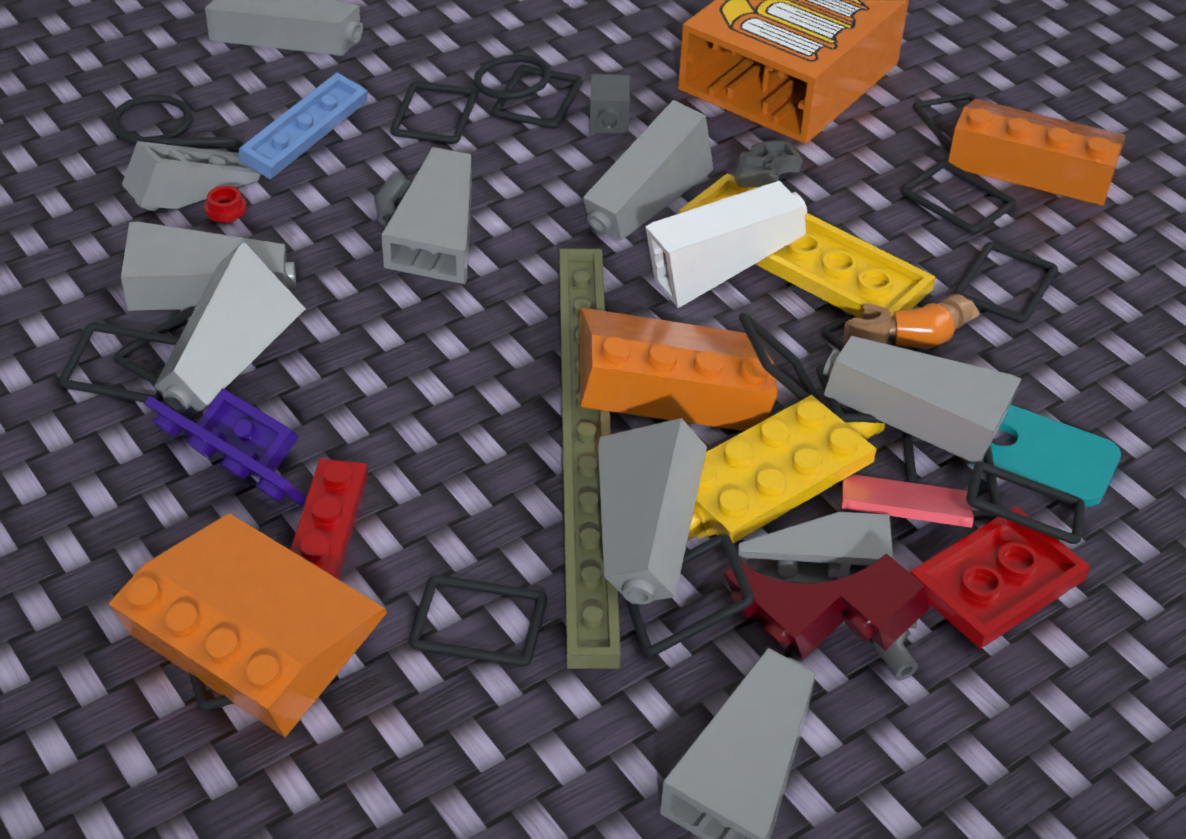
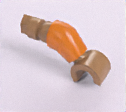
M960 294L950 295L938 304L931 303L921 308L895 311L892 318L891 312L888 309L873 304H863L862 319L856 317L845 323L843 346L846 345L851 336L884 344H888L889 340H892L893 345L899 347L929 349L947 342L953 337L954 331L979 316L980 313L972 300Z

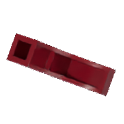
M887 553L875 563L853 575L839 580L815 584H797L776 580L756 572L740 561L754 594V601L751 606L740 611V613L747 619L754 614L765 624L762 629L777 648L784 652L790 647L803 660L844 621L859 639L864 642L872 639L886 651L930 609L925 585ZM732 567L724 572V575L732 591L728 595V599L731 603H734L744 597Z

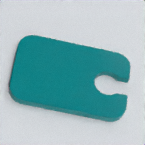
M1010 405L998 430L1010 433L1016 442L1010 446H1000L991 443L995 467L1079 497L1085 502V507L1095 506L1102 501L1121 458L1120 448L1106 438L1014 405Z

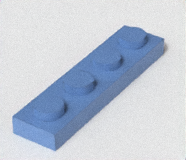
M335 73L239 148L238 160L271 180L367 102L368 90L341 74Z

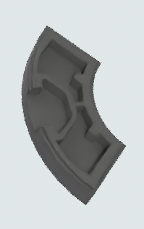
M780 140L757 143L752 145L751 151L740 153L734 171V178L738 186H765L777 182L780 174L800 172L803 159L790 141Z

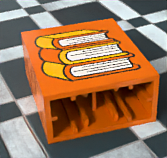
M714 0L683 24L678 89L807 144L898 64L909 0Z

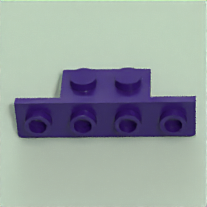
M223 388L196 424L150 395L145 400L144 404L156 414L152 420L155 425L175 438L180 431L189 436L186 443L208 459L212 457L214 452L224 458L220 464L238 478L245 481L249 474L257 478L259 482L256 484V487L275 501L280 503L284 496L301 506L306 500V497L288 480L275 473L277 467L299 438L289 427Z

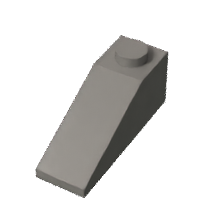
M137 141L122 186L135 199V203L138 206L156 211L159 208H182L207 199L209 191L216 187L232 186L238 188L258 181L261 174L238 160L239 153Z
M836 512L741 542L738 546L737 555L740 561L756 572L784 582L815 584L839 580L867 568L886 553L893 558L890 515Z

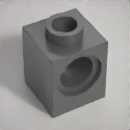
M591 74L589 133L628 134L630 75Z

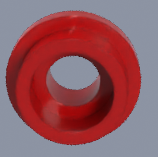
M219 186L210 190L207 194L204 210L206 216L214 221L231 223L245 214L247 206L245 198L237 188Z

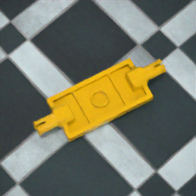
M810 395L707 451L687 541L696 536L702 539L714 534H726L734 544L874 462L877 448L866 439L884 431L885 423H846L813 395Z

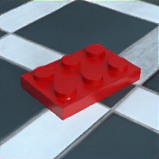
M1017 506L1010 509V511L1029 517ZM997 517L914 568L910 573L925 585L929 604L978 648L982 649L1085 581L1090 565L1058 539Z

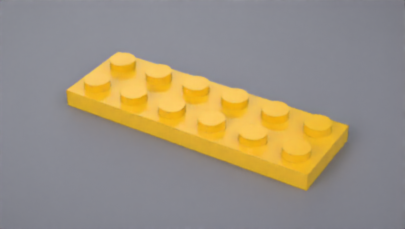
M727 173L678 210V214L755 189L756 187L738 186L734 176ZM808 213L805 215L806 235L755 264L861 319L863 304H873L888 309L891 312V318L895 311L913 309L933 290L936 278Z

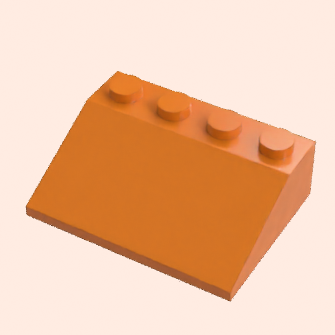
M974 99L964 107L957 122L948 162L966 172L1104 206L1126 135Z
M588 308L580 309V407L665 420L682 418L686 423L746 431L769 418L778 395L776 379L761 365L746 333ZM767 353V355H768V357H769L771 363L774 365V361L771 359V357H770L769 354Z
M230 513L146 562L108 603L130 635L187 673L193 674L205 685L220 695L226 696L235 705L283 737L290 733L387 614L386 609L380 604Z

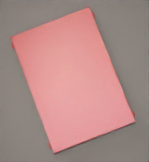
M854 474L842 480V509L874 514H888L895 517L972 528L974 520L972 507L966 502L968 491Z

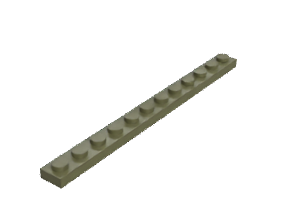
M559 249L567 669H620L621 648L618 590L604 577L598 454L600 437L611 435L610 411L580 407L579 313L581 308L605 311L602 249Z

